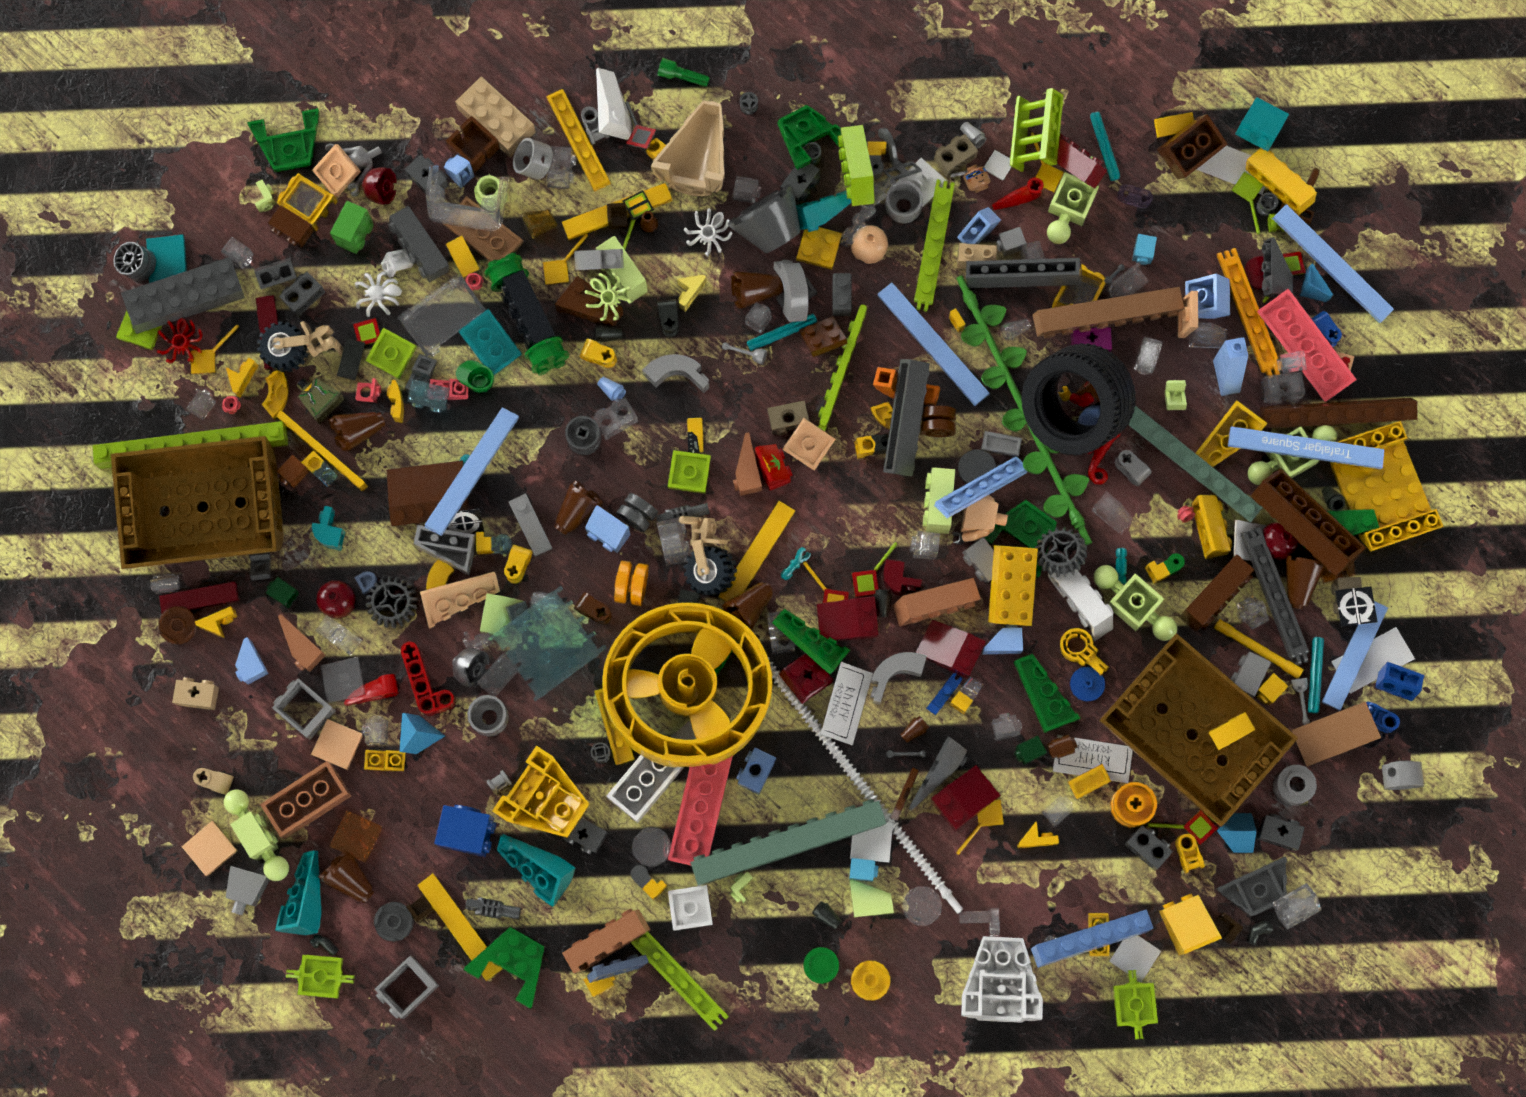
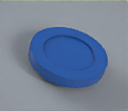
M1082 667L1072 675L1070 689L1077 699L1091 702L1103 694L1105 680L1103 675L1100 676L1092 667Z

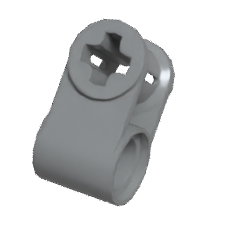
M590 106L585 107L581 112V118L591 144H595L596 141L602 138H609V135L599 133L597 110ZM588 115L594 116L592 120L585 119Z
M1123 450L1115 459L1117 469L1135 486H1139L1152 473L1151 469L1130 450ZM1126 458L1128 461L1123 463L1122 460Z

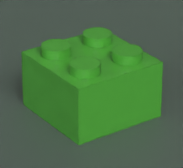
M346 201L330 232L337 246L355 254L358 253L359 249L363 248L367 233L369 234L373 229V221L368 210Z

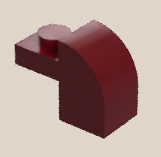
M886 559L883 581L888 590L899 596L901 588L910 593H915L916 590L920 591L921 579L903 577L905 562Z

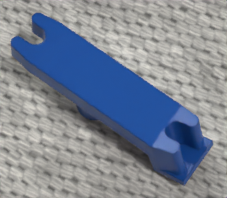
M956 673L948 679L926 708L934 715L938 713L961 683V677L955 680Z

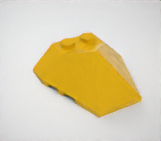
M536 746L526 760L527 768L507 797L502 795L492 812L509 823L568 838L590 804L555 758Z

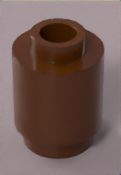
M1069 734L1051 740V743L1047 744L1052 759L1071 755L1078 748L1074 737L1070 738Z

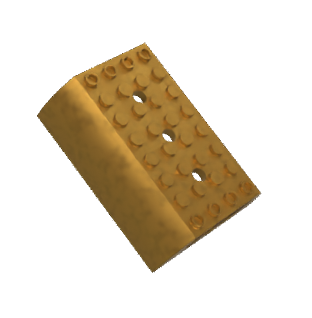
M266 436L111 454L121 569L280 551L284 533L277 462L272 446ZM239 498L246 499V505L243 508L237 507L236 502ZM202 502L208 504V509L205 512H200L198 509L199 504ZM168 506L170 509L169 515L162 517L161 509Z
M1177 633L1099 720L1220 827L1227 822L1298 739L1296 735ZM1158 704L1166 706L1167 712L1165 714L1157 712L1156 707ZM1246 712L1255 730L1218 750L1209 731ZM1188 730L1196 732L1197 737L1195 740L1187 738L1186 733ZM1218 756L1226 758L1227 763L1225 766L1217 764Z

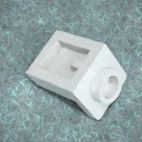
M406 249L386 253L381 265L388 277L391 278L396 271L412 268L413 263Z

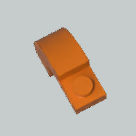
M878 367L873 382L874 387L878 391L893 399L895 398L897 371ZM927 384L924 405L936 406L940 387Z

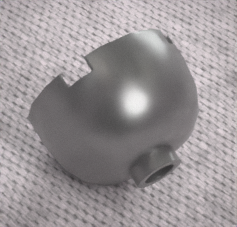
M473 648L461 651L452 662L454 677L459 683L469 688L479 686L487 674V671H484L486 664L489 665V656L486 652Z

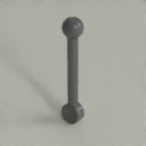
M1122 264L1118 265V269L1110 277L1107 276L1104 282L1111 284L1112 279L1119 272L1124 271L1125 266Z
M889 750L886 756L888 758H893V756H920L925 758L927 752L925 750L920 752H893Z

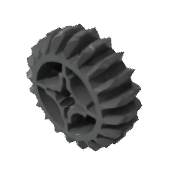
M1056 527L1055 532L1049 529L1048 535L1042 533V540L1038 539V546L1035 547L1038 549V566H1042L1044 572L1048 570L1050 576L1056 573V577H1059L1060 574L1067 577L1068 572L1074 575V569L1080 571L1081 565L1085 564L1084 558H1087V545L1084 544V538H1080L1078 532L1074 534L1072 528L1067 532L1065 527L1062 528V531H1059ZM1053 544V549L1049 550V553L1046 554L1047 549ZM1077 550L1075 556L1069 560V556L1073 554V551Z
M388 577V582H385L382 578L380 579L382 583L380 586L378 583H374L376 589H369V592L373 595L366 596V599L371 601L366 603V607L371 608L367 613L369 615L373 614L371 619L373 621L378 620L377 624L379 626L384 623V627L388 628L391 623L392 627L396 628V623H399L402 627L404 626L402 622L404 619L410 622L408 615L415 616V613L411 610L418 609V606L413 604L418 602V598L413 597L417 593L415 590L411 591L413 588L411 584L406 586L407 581L405 579L400 582V578L396 577L393 582L392 578ZM390 589H400L405 593L393 595ZM384 592V600L377 605L380 595ZM390 597H391L394 601H396V602H394V603H395L394 608H393L390 604H388V603H390V602H389ZM407 600L405 609L400 613V605ZM382 610H391L394 613V616L387 617L380 614L379 612Z

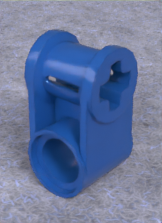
M1322 311L1311 319L1334 348L1341 339L1342 332L1332 321L1330 315Z
M1366 703L1378 730L1384 733H1391L1398 728L1400 719L1396 714L1383 709L1375 703ZM1385 719L1392 720L1393 727L1386 726Z

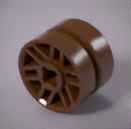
M949 406L924 407L921 418L924 421L921 423L922 435L943 438L956 434V423H954L956 420L955 408Z

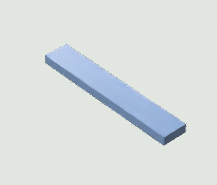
M1015 456L937 500L934 506L946 518H949L1023 476L1028 471L1024 469L1023 462Z
M1374 601L1378 622L1357 625L1321 703L1338 711L1343 706L1387 612L1388 607Z

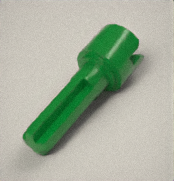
M662 58L657 73L658 76L668 79L676 77L707 87L709 76L678 67L677 62Z

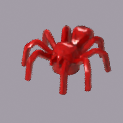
M180 318L177 321V331L171 321H168L167 324L174 334L172 340L168 339L161 330L158 331V334L167 343H172V345L165 351L157 350V353L165 355L175 348L172 359H166L167 363L172 364L175 361L177 351L178 355H181V352L185 355L186 351L189 356L188 361L193 363L194 357L188 347L202 353L199 347L190 344V342H199L202 339L203 333L201 329H198L200 336L197 339H188L195 332V324L192 320H189L192 326L189 334V325L185 319Z

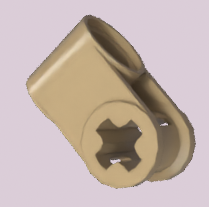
M199 768L193 774V780L196 784L224 795L229 792L234 776L205 768ZM206 775L208 778L207 780L202 781V779H200V776Z

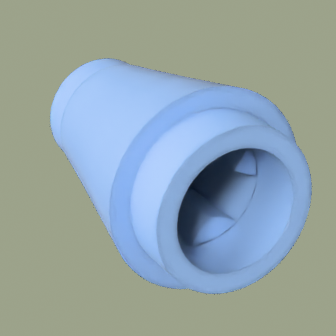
M604 376L597 383L611 401L619 402L626 393L623 385Z

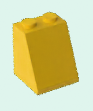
M1191 893L1181 897L1182 902L1175 904L1172 901L1162 905L1164 909L1159 912L1178 955L1189 953L1222 939L1199 895L1193 897Z

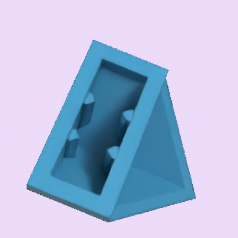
M1313 264L1309 265L1304 276L1300 296L1323 302L1329 301L1333 295L1315 266Z
M402 713L400 752L418 754L445 737L443 733L421 716Z
M1233 813L1217 832L1233 853H1253L1256 827L1252 813Z

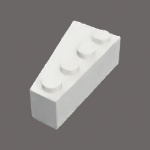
M1074 569V575L1068 572L1067 577H1064L1063 574H1060L1059 577H1056V573H1053L1051 576L1048 574L1049 579L1062 597H1068L1067 603L1072 611H1078L1080 622L1084 628L1087 626L1092 631L1091 637L1094 642L1113 629L1114 612L1108 604L1105 605L1101 600L1102 596L1096 589L1093 590L1091 588V583L1085 575L1082 576L1078 572L1079 570Z

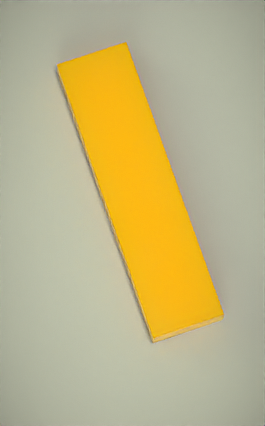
M603 688L595 690L616 766L635 760L632 748L614 726L607 713L603 698Z

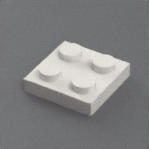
M707 885L668 891L673 931L713 925Z

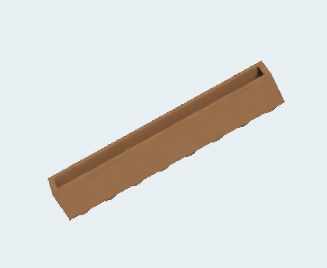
M1180 287L1038 310L1032 316L1037 337L1051 338L1056 336L1055 334L1057 333L1069 335L1075 330L1086 332L1093 327L1104 329L1109 327L1108 325L1110 324L1122 326L1128 321L1139 323L1146 318L1157 320L1163 315L1174 317L1179 315V312L1184 309Z

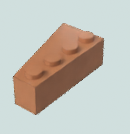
M974 578L904 595L892 606L899 627L928 618L933 619L944 613L952 614L961 608H965V610L974 608L981 598Z
M629 909L621 914L622 918L617 921L612 919L605 924V928L600 931L596 929L588 934V938L578 940L572 944L571 948L562 952L572 972L575 974L587 970L650 931L651 929L640 910L633 911Z

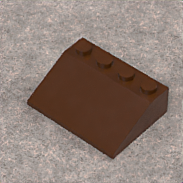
M463 460L388 469L387 484L391 526L426 523L464 466ZM468 497L458 511L469 510Z

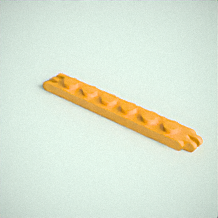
M1236 248L1231 249L1232 256L1228 250L1224 251L1225 259L1221 252L1217 253L1223 274L1226 278L1230 279V292L1261 372L1266 373L1268 379L1273 378L1271 370H1273L1275 377L1280 376L1278 369L1281 368L1280 361L1266 325L1257 313L1259 307Z

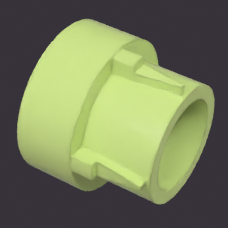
M490 174L479 179L474 188L478 205L486 211H496L502 208L507 201V191L503 182ZM488 192H495L493 195L487 196Z

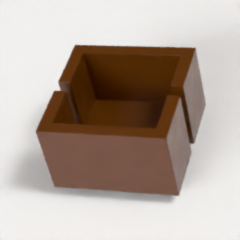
M471 116L460 126L464 138L462 139L460 132L456 130L446 140V144L455 156L459 155L468 160L475 173L486 162L485 157L490 159L500 149L498 139Z

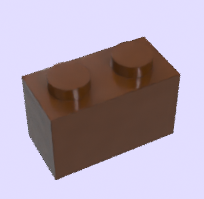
M281 205L268 222L271 228L270 231L278 237L282 235L294 247L298 245L302 248L314 232V228L309 222Z

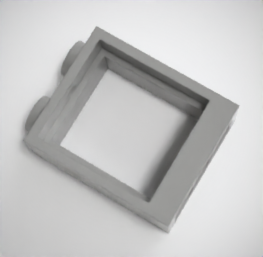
M300 679L293 680L287 686L285 694L276 698L272 709L306 738L311 740L336 710ZM302 688L324 706L305 728L283 711Z
M409 956L375 990L377 991L376 997L383 1004L386 1002L391 1007L389 1011L395 1018L405 1019L440 985L413 956ZM410 967L428 988L403 1011L385 989Z

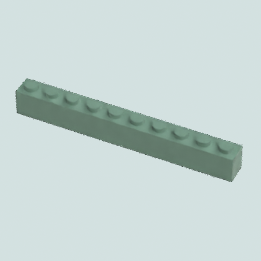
M1137 406L1134 407L1133 417L1129 420L1128 426L1213 494L1217 495L1218 498L1248 522H1252L1262 510V506L1258 505L1256 501Z
M874 799L862 802L863 806L856 808L855 805L844 808L845 812L837 814L834 811L825 814L826 818L821 820L815 817L807 820L805 825L799 826V823L788 826V830L780 832V829L769 833V837L766 838L757 836L751 838L750 843L743 845L742 842L731 845L732 849L724 851V848L712 851L713 855L705 857V854L693 858L694 861L690 863L697 885L701 886L886 825V820L880 802H874Z

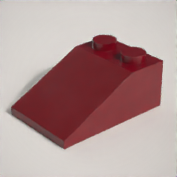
M875 597L816 604L819 634L827 639L831 637L836 641L878 637Z
M932 619L916 653L926 655L927 660L968 679L986 641Z
M975 765L933 796L930 802L954 832H956L1001 795L977 765Z

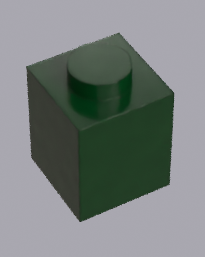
M278 577L267 586L268 590L266 593L286 608H289L299 595L296 589Z
M1038 735L1017 745L1014 752L1019 762L1022 761L1024 765L1047 753Z

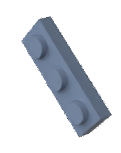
M635 954L627 957L625 961H621V959L614 960L608 966L600 964L592 968L593 971L587 975L589 983L640 969L648 963L646 955L638 957Z

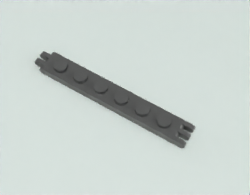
M1257 527L1254 530H1248V534L1247 532L1241 533L1242 540L1289 659H1293L1297 666L1302 664V662H1308V647L1261 528Z

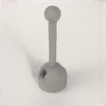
M726 342L722 344L724 350L730 349L751 355L754 362L763 365L765 362L767 350L756 349L751 352L730 346Z
M1307 678L1291 680L1293 689L1300 694L1303 713L1302 723L1303 725L1309 724L1310 720L1307 718L1303 694L1308 687Z

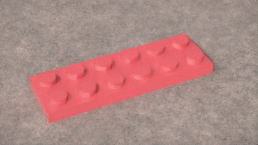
M1289 289L1257 311L1324 402L1357 380Z
M733 756L714 765L707 764L689 768L668 861L691 866L690 862L694 861V857L705 854V857L710 856Z

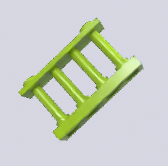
M1053 88L1047 89L1046 98L1035 102H1029L1023 97L1017 96L1009 166L1023 172L1024 162L1037 159L1050 166L1057 165L1063 94ZM1045 107L1043 117L1029 119L1030 110ZM1043 124L1042 134L1027 137L1028 127ZM1041 142V150L1039 152L1025 154L1027 144Z

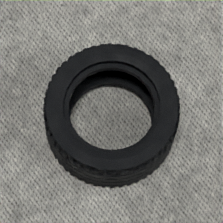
M1089 343L1070 345L1046 357L1034 366L1023 385L1022 409L1031 431L1045 446L1067 455L1088 454L1114 439L1130 423L1129 420L1133 417L1132 414L1136 405V391L1133 379L1123 362L1107 349ZM1062 373L1078 374L1087 379L1095 388L1100 400V416L1096 425L1088 426L1077 423L1063 411L1057 395V386Z

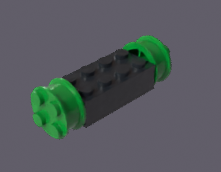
M510 253L500 260L489 262L488 268L484 271V276L490 279L493 292H502L500 293L504 304H508L510 308L508 309L509 315L512 320H516L518 324L516 325L517 331L526 340L524 344L527 351L524 357L530 360L532 373L542 376L553 368L563 367L570 354L564 350L562 338L555 337V333L527 279L529 271L523 268L521 264L522 257L515 253Z

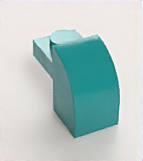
M324 506V510L320 511L319 514L320 524L312 522V532L324 547L341 551L346 532L342 528L332 527L335 510L332 507Z

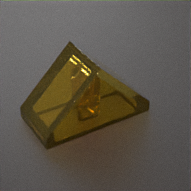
M549 209L521 214L523 223L532 239L558 225Z

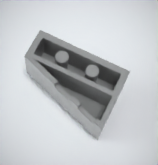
M417 525L414 545L417 549L470 576L476 547V537L474 534L445 530L443 535L440 536L425 528V526Z

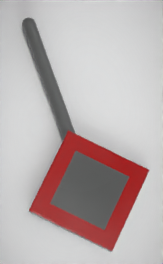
M627 101L625 104L635 128L626 144L647 150L657 130L638 125L631 106Z

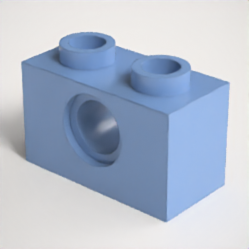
M754 748L753 752H748L745 758L747 765L745 769H740L736 779L739 780V786L759 795L776 761V757ZM752 766H759L761 772L758 775H752L750 773Z

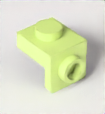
M263 180L256 182V185L264 198L256 202L255 206L259 212H266L276 205L271 196L274 192L269 184L265 185Z
M1168 380L1166 382L1164 394L1167 410H1186L1185 380Z
M741 872L734 879L736 883L730 887L733 891L730 895L737 902L741 900L745 903L747 901L739 891L753 879L749 872L745 874Z

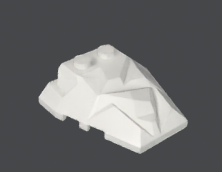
M983 936L962 994L961 1016L976 1018L979 1021L1017 1023L1042 1020L1043 999L1036 984L1037 980L1035 974H1033L1030 965L1031 961L1023 938Z

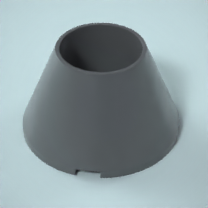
M792 184L784 186V189L781 191L776 190L740 212L741 215L739 217H734L727 223L731 229L764 253L777 249L800 233Z

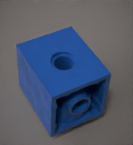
M443 805L434 844L440 848L486 857V853H490L492 842L490 841V836L495 832L496 822H494V818L491 815L481 813L482 811L463 805H454V807Z

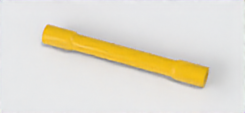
M1219 618L1215 624L1214 629L1279 666L1296 679L1301 676L1304 669L1239 632Z

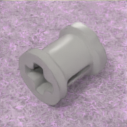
M503 770L492 780H487L489 787L495 795L499 794L498 791L507 785H512V782Z

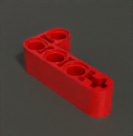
M414 642L404 643L401 646V655L418 709L426 716H432L452 709L456 705L455 696L448 690L433 692L419 647ZM409 648H412L414 650L412 651V654L416 660H412L411 656L408 654ZM414 666H421V671L418 674H412ZM423 683L426 684V690L421 693L418 692V686ZM444 696H451L450 703L442 704ZM432 702V708L425 711L423 709L424 704Z

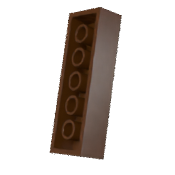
M1281 468L1263 480L1251 495L1258 505L1262 506L1272 518L1276 519L1287 532L1291 533L1302 546L1312 553L1314 558L1318 559L1335 576L1351 565L1366 549L1361 542Z

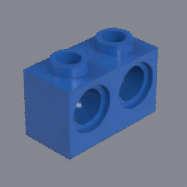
M1387 662L1378 672L1375 688L1413 701L1422 691L1424 675Z

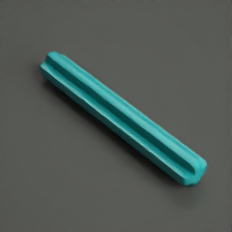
M1093 112L1090 115V119L1106 168L1108 169L1110 180L1120 179V173L1100 112Z
M812 313L807 315V321L791 322L748 340L747 346L750 351L756 350L796 333L801 328L816 323L817 318Z
M1314 637L1312 640L1308 699L1309 713H1318L1320 707L1324 638Z

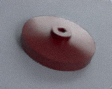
M1263 256L1250 259L1244 267L1250 287L1257 290H1262V282L1264 280V272L1262 271Z

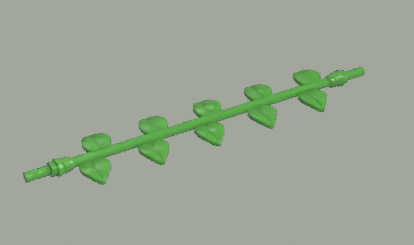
M963 275L958 276L956 280L963 292V301L972 311L978 323L967 326L961 333V339L973 347L979 346L984 339L986 340L998 366L986 369L982 374L981 380L992 389L1000 388L1006 381L1019 409L1007 411L1002 418V424L1011 431H1020L1027 424L1022 409V396L1007 367L1018 368L1022 364L1027 351L1020 347H1007L1000 353L987 325H999L1006 313V308L999 305H987L980 312L976 294L970 291ZM1028 426L1040 452L1029 453L1023 460V467L1035 475L1041 474L1047 467L1060 492V495H1053L1045 501L1044 511L1052 517L1060 518L1068 510L1071 524L1075 530H1078L1081 538H1084V544H1091L1092 541L1085 529V519L1075 508L1069 496H1080L1086 489L1089 478L1084 475L1071 474L1062 481L1049 452H1059L1050 449L1040 442Z

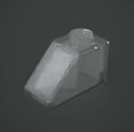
M1198 323V328L1189 334V347L1221 348L1227 340V329L1213 323Z
M1144 337L1138 349L1134 369L1138 370L1141 374H1152L1156 367L1163 342Z
M1304 351L1280 355V359H1277L1278 371L1282 370V374L1306 371Z
M1107 491L1092 509V512L1121 535L1134 520L1122 503Z

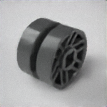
M135 242L122 244L114 255L115 269L135 281L148 279L156 267V258L153 252Z
M588 416L573 418L565 429L567 443L576 454H592L601 444L602 437L599 426L594 419Z
M629 493L624 500L626 505H621L616 514L636 530L645 533L650 526L648 520L653 521L658 511L639 496Z

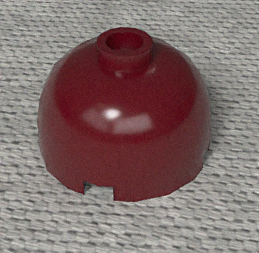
M385 167L370 170L362 182V188L367 199L379 205L390 204L394 200L397 191L393 190L394 184H397L396 175L392 169Z
M1279 522L1270 523L1262 529L1267 547L1273 559L1277 561L1286 559L1287 556H1291L1296 551L1298 540L1291 533L1287 532Z
M332 580L320 587L316 602L319 610L326 617L342 619L353 611L356 596L354 590L347 583Z

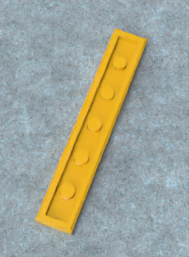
M561 89L546 96L593 191L595 192L610 185V180L564 90Z
M666 183L644 190L653 208L672 202V197ZM626 198L615 201L613 203H623L622 200ZM607 205L562 221L568 240L608 226Z
M282 410L277 414L278 419L283 421L292 432L364 492L368 486L361 478Z
M780 501L777 503L737 566V573H734L736 579L731 581L733 585L731 588H727L726 592L720 593L718 598L727 602L747 589L794 515V509Z
M434 873L417 885L471 961L487 948ZM488 962L482 976L488 981L500 972L502 968L492 962Z

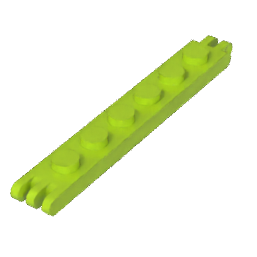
M939 179L936 181L914 302L917 303L916 310L920 311L921 304H925V312L928 311V305L933 304L955 182H951L949 189L947 188L948 181H944L943 187H939L941 183Z
M860 305L855 321L851 320L848 331L851 333L849 338H846L848 344L842 346L845 350L843 356L839 355L836 363V366H839L837 373L833 372L830 380V383H833L831 390L827 389L824 400L827 401L825 407L821 406L818 417L821 419L818 427L823 431L827 429L867 310L865 305Z
M649 932L631 942L642 955H646L650 964L714 1031L717 1029V1026L712 1023L714 1020L720 1025L723 1023L718 1017L720 1014L724 1019L729 1017Z

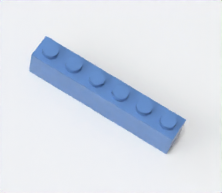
M1146 909L1037 944L1031 948L1037 968L1147 933L1154 928Z

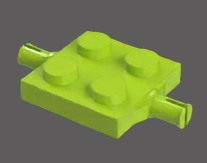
M302 955V963L299 970H286V973H294V975L286 974V978H297L298 980L297 995L339 998L341 984H354V980H347V978L355 979V975H343V958Z
M1128 970L1129 983L1113 986L1117 1026L1134 1027L1135 1039H1144L1142 1027L1147 1024L1158 1023L1154 983L1137 982L1136 970Z

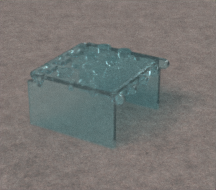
M562 586L550 592L489 637L490 641L495 639L502 650L508 646L510 647V650L505 654L514 666L519 662L522 663L517 670L525 681L531 677L533 678V681L528 685L536 695L533 698L534 701L544 696L607 648L605 645L599 649L591 640L596 635V632L594 631L588 635L580 625V622L585 617L581 616L576 619L568 608L573 604V601L570 600L565 604L557 594L563 590Z

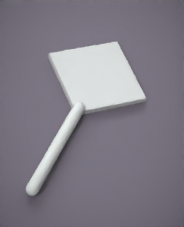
M994 150L984 167L988 173L1003 181L1011 169V166H1009L1010 158ZM968 171L953 173L951 177L964 175Z

